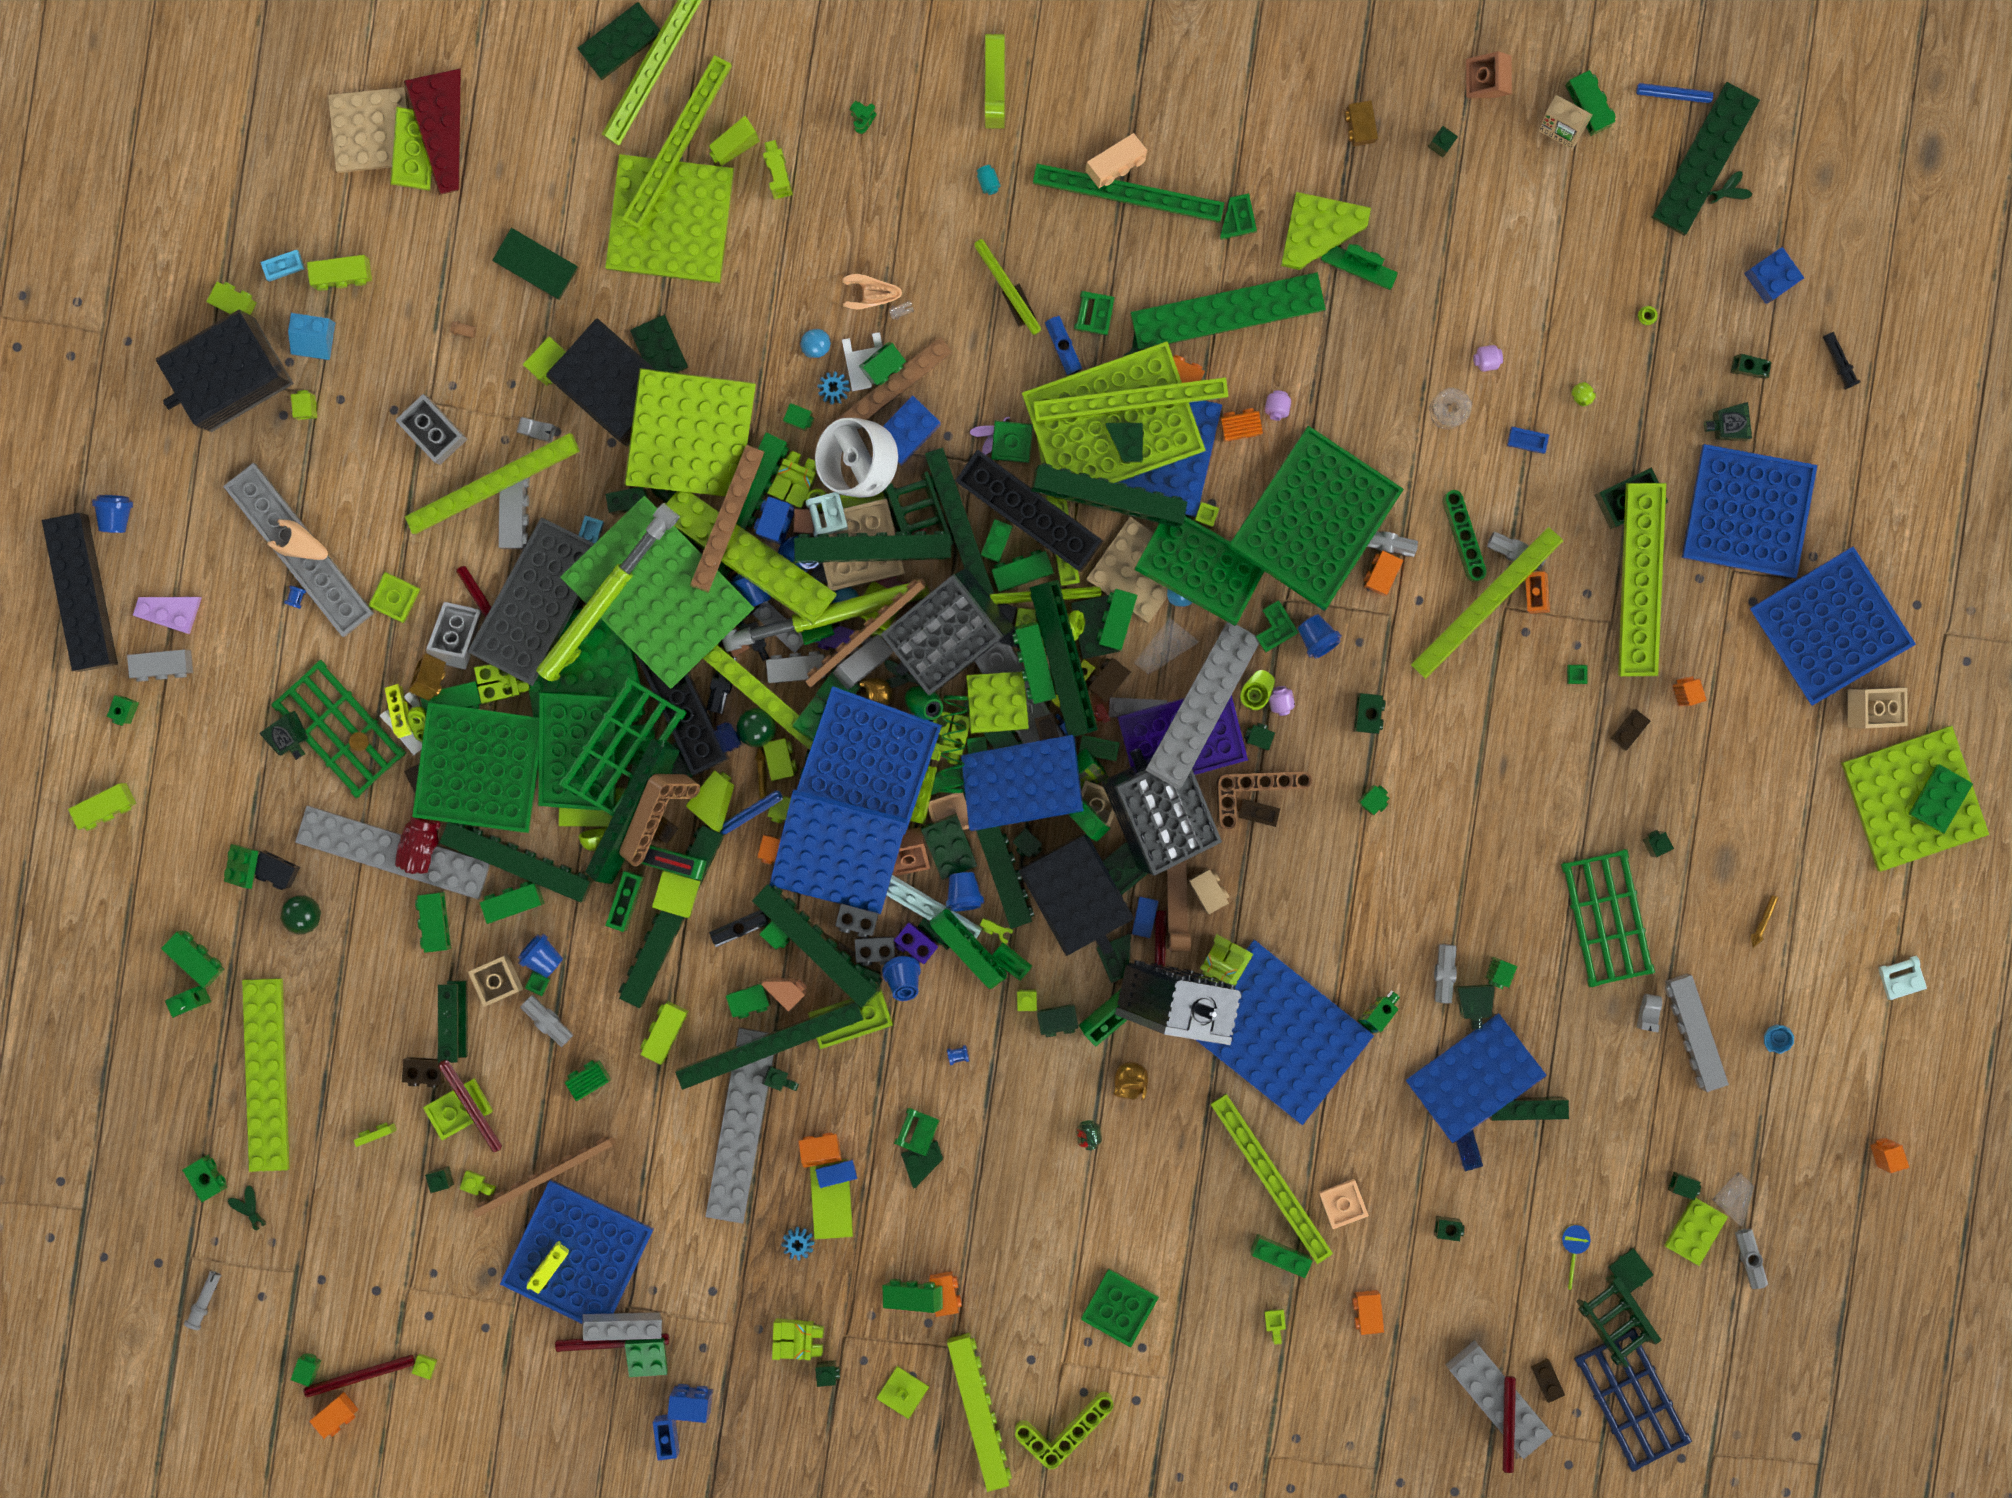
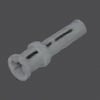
M216 1271L209 1272L196 1304L191 1306L189 1318L184 1322L186 1327L200 1330L201 1321L204 1315L208 1313L207 1306L222 1276L220 1273L216 1275Z

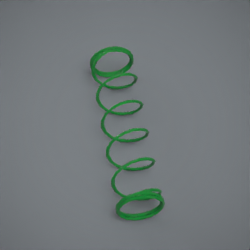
M944 695V702L965 709V711L945 715L942 717V719L949 723L962 726L965 729L948 732L942 735V738L963 745L964 747L944 751L941 753L942 757L962 763L963 765L940 771L941 775L958 780L962 783L954 786L939 788V792L963 793V789H953V787L963 785L964 782L962 780L949 775H945L941 772L958 769L965 765L963 762L944 756L942 754L961 750L966 747L963 743L945 738L944 735L962 732L966 730L967 728L964 725L945 719V717L962 714L968 711L967 708L948 702L945 699L968 700L967 696Z

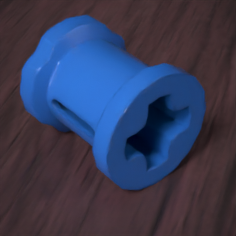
M290 585L289 588L291 590L284 604L301 609L300 603L306 590Z
M966 1045L958 1049H947L950 1066L961 1061L969 1062Z

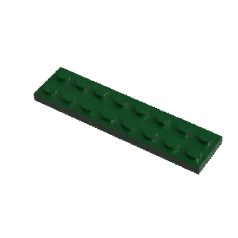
M1729 82L1724 84L1651 218L1684 236L1688 233L1760 99Z

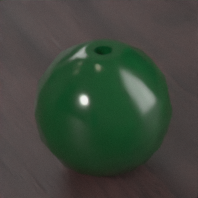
M761 708L746 710L740 715L736 725L740 740L750 747L767 745L773 739L776 732L775 720Z
M296 895L289 898L283 904L280 920L289 932L296 935H304L312 932L318 926L321 909L313 898L306 895Z

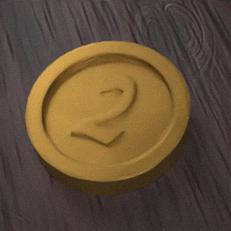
M356 732L351 735L349 745L355 751H363L369 745V738L362 732Z

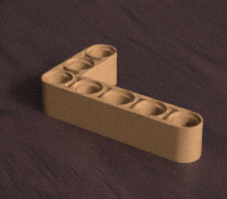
M1307 772L1244 773L1219 776L1217 779L1219 826L1225 830H1232L1237 824L1236 791L1306 789L1312 784V776ZM1283 775L1288 778L1286 786L1279 784V778ZM1301 775L1307 777V783L1303 786L1298 783V778ZM1263 776L1269 779V784L1266 787L1260 785V779ZM1227 777L1231 780V785L1225 789L1222 787L1221 781ZM1243 777L1250 779V785L1246 788L1240 784ZM1224 797H1230L1232 801L1231 805L1227 808L1222 805ZM1225 816L1232 818V824L1228 827H1225L1222 822Z
M685 774L653 775L647 782L620 848V855L633 866L641 864L645 859L669 799H692L700 792V785Z
M1185 860L1166 870L1167 941L1170 952L1191 951V938L1188 933L1187 872Z

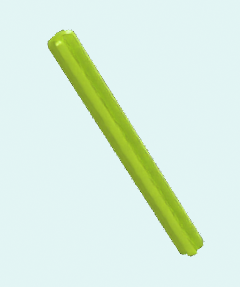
M979 239L974 243L976 250L1030 332L1036 335L1041 331L1040 325L984 240Z
M1101 587L1061 589L1064 600L1101 597L1102 594ZM1030 591L989 595L995 604L1033 602Z

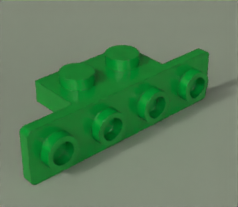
M1349 244L1346 250L1336 246L1321 257L1322 262L1388 290L1392 289L1398 272L1382 266L1385 259L1380 254L1363 250L1357 244Z

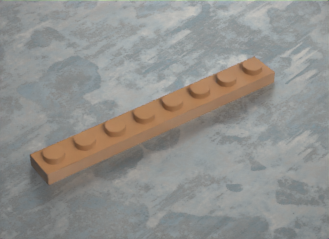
M939 337L905 364L900 371L890 376L888 381L876 387L836 420L842 418L869 420L951 355L952 351L943 339Z
M746 445L690 586L709 593L763 458V451Z
M922 578L918 581L912 580L906 586L908 590L903 594L901 592L896 594L892 598V604L889 606L885 604L878 611L879 615L876 618L870 617L863 624L865 627L861 631L857 629L849 636L851 640L846 644L842 642L835 648L837 652L832 656L828 654L821 661L822 665L819 668L813 667L807 673L808 678L805 682L812 687L925 588L926 582Z
M604 1136L596 1140V1145L591 1148L587 1145L579 1149V1154L574 1157L570 1154L562 1158V1163L557 1166L553 1163L545 1167V1172L540 1175L536 1172L528 1176V1181L523 1184L519 1181L510 1186L511 1190L507 1192L502 1190L494 1194V1199L490 1201L485 1199L477 1203V1208L473 1211L475 1217L477 1218L612 1147L615 1144L613 1137L611 1136L607 1139Z

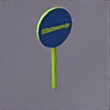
M1579 1225L1568 1227L1562 1235L1564 1248L1572 1253L1568 1290L1572 1289L1576 1254L1586 1251L1591 1242L1589 1232Z

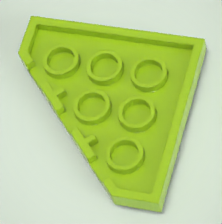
M1296 192L1281 266L1300 270L1308 263L1328 253L1329 250L1349 240L1353 235L1365 230L1368 226L1371 208Z

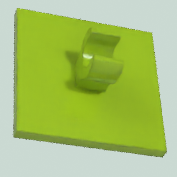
M897 1366L876 1399L909 1419L929 1386Z

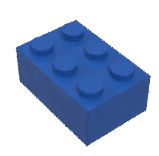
M914 396L887 421L883 427L891 433L896 442L898 464L900 466L941 426V422Z
M768 496L767 501L764 500L760 510L762 511L761 519L757 518L754 529L760 538L781 545L786 539L794 516V507L789 503Z

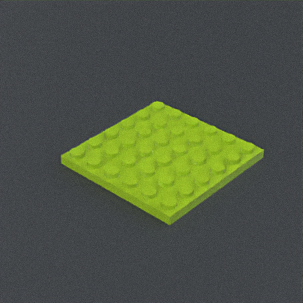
M619 154L605 269L720 284L734 168L678 162L641 230H638L624 223L622 219L656 159Z
M640 368L624 484L627 486L726 496L748 442L756 384Z
M1948 726L1841 763L1877 871L1881 872L1989 835L1973 785L1945 834L1909 815L1910 810L1937 764L1946 767L1971 782L1953 726Z

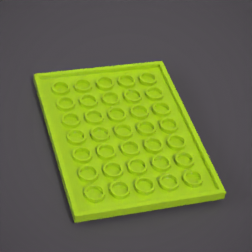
M1168 341L1022 392L1045 462L1052 465L1055 469L1066 468L1071 470V473H1086L1091 478L1097 479L1101 477L1108 479L1111 483H1116L1206 451L1189 403L1036 422L1034 402L1182 383ZM1105 423H1143L1142 463L1122 462L1119 452L1105 427ZM1058 498L1060 503L1066 501L1064 499Z

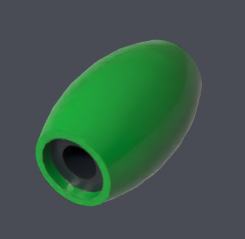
M913 686L906 691L905 703L913 715L923 720H934L942 714L943 704L936 692L928 695L921 686Z

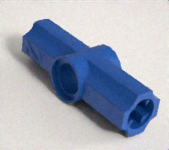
M1060 316L1053 317L1044 322L1066 375L1069 376L1082 370L1072 346V341L1066 332ZM1064 341L1068 343L1069 347L1066 350H1061L1058 344Z

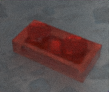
M1102 703L1094 707L1096 711L1093 713L1097 722L1101 721L1102 724L1111 721Z

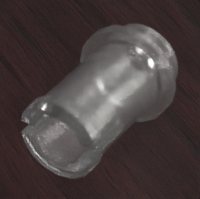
M910 300L895 307L892 305L888 309L892 320H899V317L914 312L913 307L905 309L912 305Z

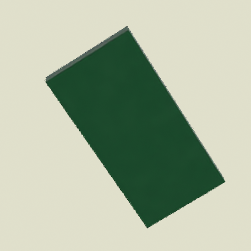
M512 227L492 259L494 263L558 300L561 299L579 268L577 265Z

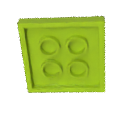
M1022 672L966 675L971 734L1029 729L1025 681L1023 680Z

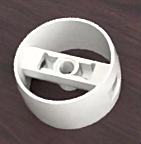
M860 418L836 420L824 430L818 441L815 453L816 470L823 484L839 494L858 498L875 496L890 484L895 475L898 464L896 442L886 428L875 422ZM861 427L866 429L871 438L873 459L857 431ZM842 451L844 453V463L851 467L859 483L852 489L849 488L842 476L840 464Z

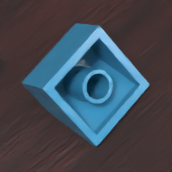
M291 313L288 329L291 354L330 360L335 322L329 318Z

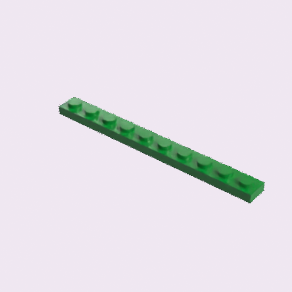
M1036 164L1033 184L1218 223L1221 222L1225 203L1114 180L1110 185L1098 188L1088 174L1042 164Z

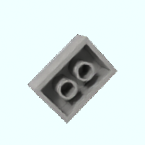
M424 394L395 420L421 449L439 465L468 440L437 405Z

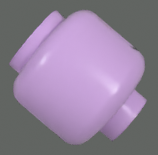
M1496 345L1479 347L1476 354L1473 355L1474 365L1478 366L1480 371L1497 370L1500 364L1503 363L1502 350L1498 349Z
M1273 391V393L1267 396L1265 413L1270 416V419L1276 421L1287 417L1291 407V398L1284 391Z
M1286 686L1273 688L1269 699L1272 712L1279 713V716L1290 714V710L1295 707L1292 690Z

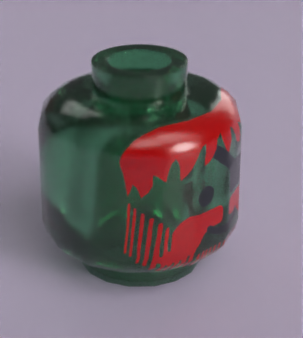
M1093 1120L1080 1122V1125L1076 1128L1078 1145L1085 1147L1086 1150L1096 1149L1097 1145L1102 1142L1100 1125Z

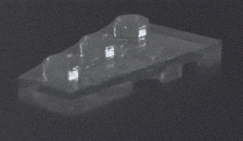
M1169 618L1135 660L1134 664L1149 675L1199 643V641Z

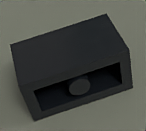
M260 851L255 868V878L263 882L267 880L273 883V887L283 890L291 888L300 867L268 851Z

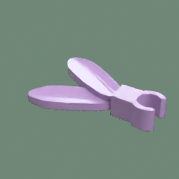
M979 426L970 431V434L975 437L988 436L982 449L985 455L992 451L994 426Z

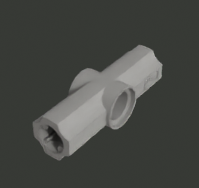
M1381 531L1375 533L1367 547L1375 548L1380 552L1383 550L1389 554L1396 553L1415 557L1418 541L1399 537L1395 533Z
M1493 532L1487 544L1488 548L1505 555V558L1513 562L1529 546L1522 541L1512 540L1497 532ZM1546 559L1535 570L1540 571Z
M1439 944L1438 962L1434 970V980L1436 981L1435 1002L1452 1003L1453 983H1455L1457 976L1455 966L1456 945Z
M533 995L520 1007L535 1021V1026L544 1034H548L560 1047H563L573 1036L572 1032L560 1022L559 1017L551 1009L545 1008Z
M1751 1228L1738 1230L1735 1232V1236L1741 1253L1740 1260L1744 1264L1751 1289L1765 1288L1768 1282L1762 1265L1763 1258L1759 1254ZM1751 1255H1755L1754 1261L1749 1263L1748 1258Z

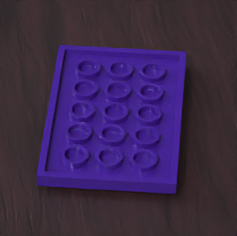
M1232 695L1192 767L1194 775L1248 761ZM1185 698L1117 716L1130 767L1134 766L1129 753L1133 749L1140 748L1145 760L1153 757Z

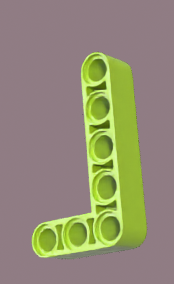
M985 34V129H1005V34Z
M1100 1392L1051 1443L1026 1420H1021L1016 1424V1439L1046 1468L1055 1469L1112 1411V1396L1108 1392ZM1102 1399H1107L1110 1402L1107 1406L1099 1404ZM1089 1413H1094L1096 1418L1088 1420L1086 1416ZM1081 1427L1083 1431L1080 1434H1076L1073 1432V1429ZM1021 1428H1026L1029 1432L1026 1435H1021L1018 1431ZM1040 1441L1043 1445L1040 1448H1035L1032 1444ZM1062 1441H1068L1070 1443L1069 1446L1065 1448L1061 1447L1059 1444ZM1052 1454L1056 1456V1459L1048 1461L1046 1457Z

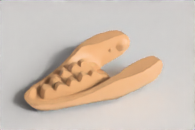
M852 274L842 279V282L846 285L860 284L863 290L862 302L846 301L843 303L845 308L865 309L894 301L902 295L899 287L866 275Z
M278 519L279 525L291 528L292 533L289 543L284 547L277 545L275 541H268L267 545L281 555L312 560H324L327 558V549L300 524L291 520Z

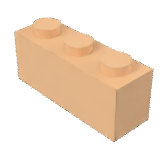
M1133 133L1089 160L1086 165V173L1098 188L1104 185L1108 186L1118 176L1126 175L1134 166L1142 165L1146 160L1147 149Z

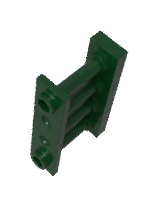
M928 471L920 475L921 481L900 488L893 487L891 483L882 491L885 499L888 501L891 517L897 532H907V535H911L914 531L938 524L940 531L950 534L951 545H953L954 536L952 531L948 530L933 488L935 486L934 479L931 475L929 476ZM925 488L928 499L904 507L900 506L898 501L900 495ZM931 506L935 517L911 525L906 523L904 516L907 513Z
M448 980L447 984H438V1063L444 1060H448L450 1063H458V1058L468 1057V980Z
M1611 1274L1606 1278L1609 1283L1606 1290L1589 1303L1580 1299L1576 1302L1579 1305V1312L1585 1318L1587 1317L1612 1354L1610 1356L1612 1361L1616 1365L1627 1368L1629 1364L1625 1360L1626 1356L1644 1342L1656 1345L1662 1340L1620 1277ZM1612 1294L1617 1295L1619 1304L1598 1319L1592 1310ZM1627 1310L1630 1315L1629 1320L1609 1335L1603 1326L1620 1312ZM1638 1326L1641 1331L1640 1336L1619 1351L1614 1341L1632 1327Z

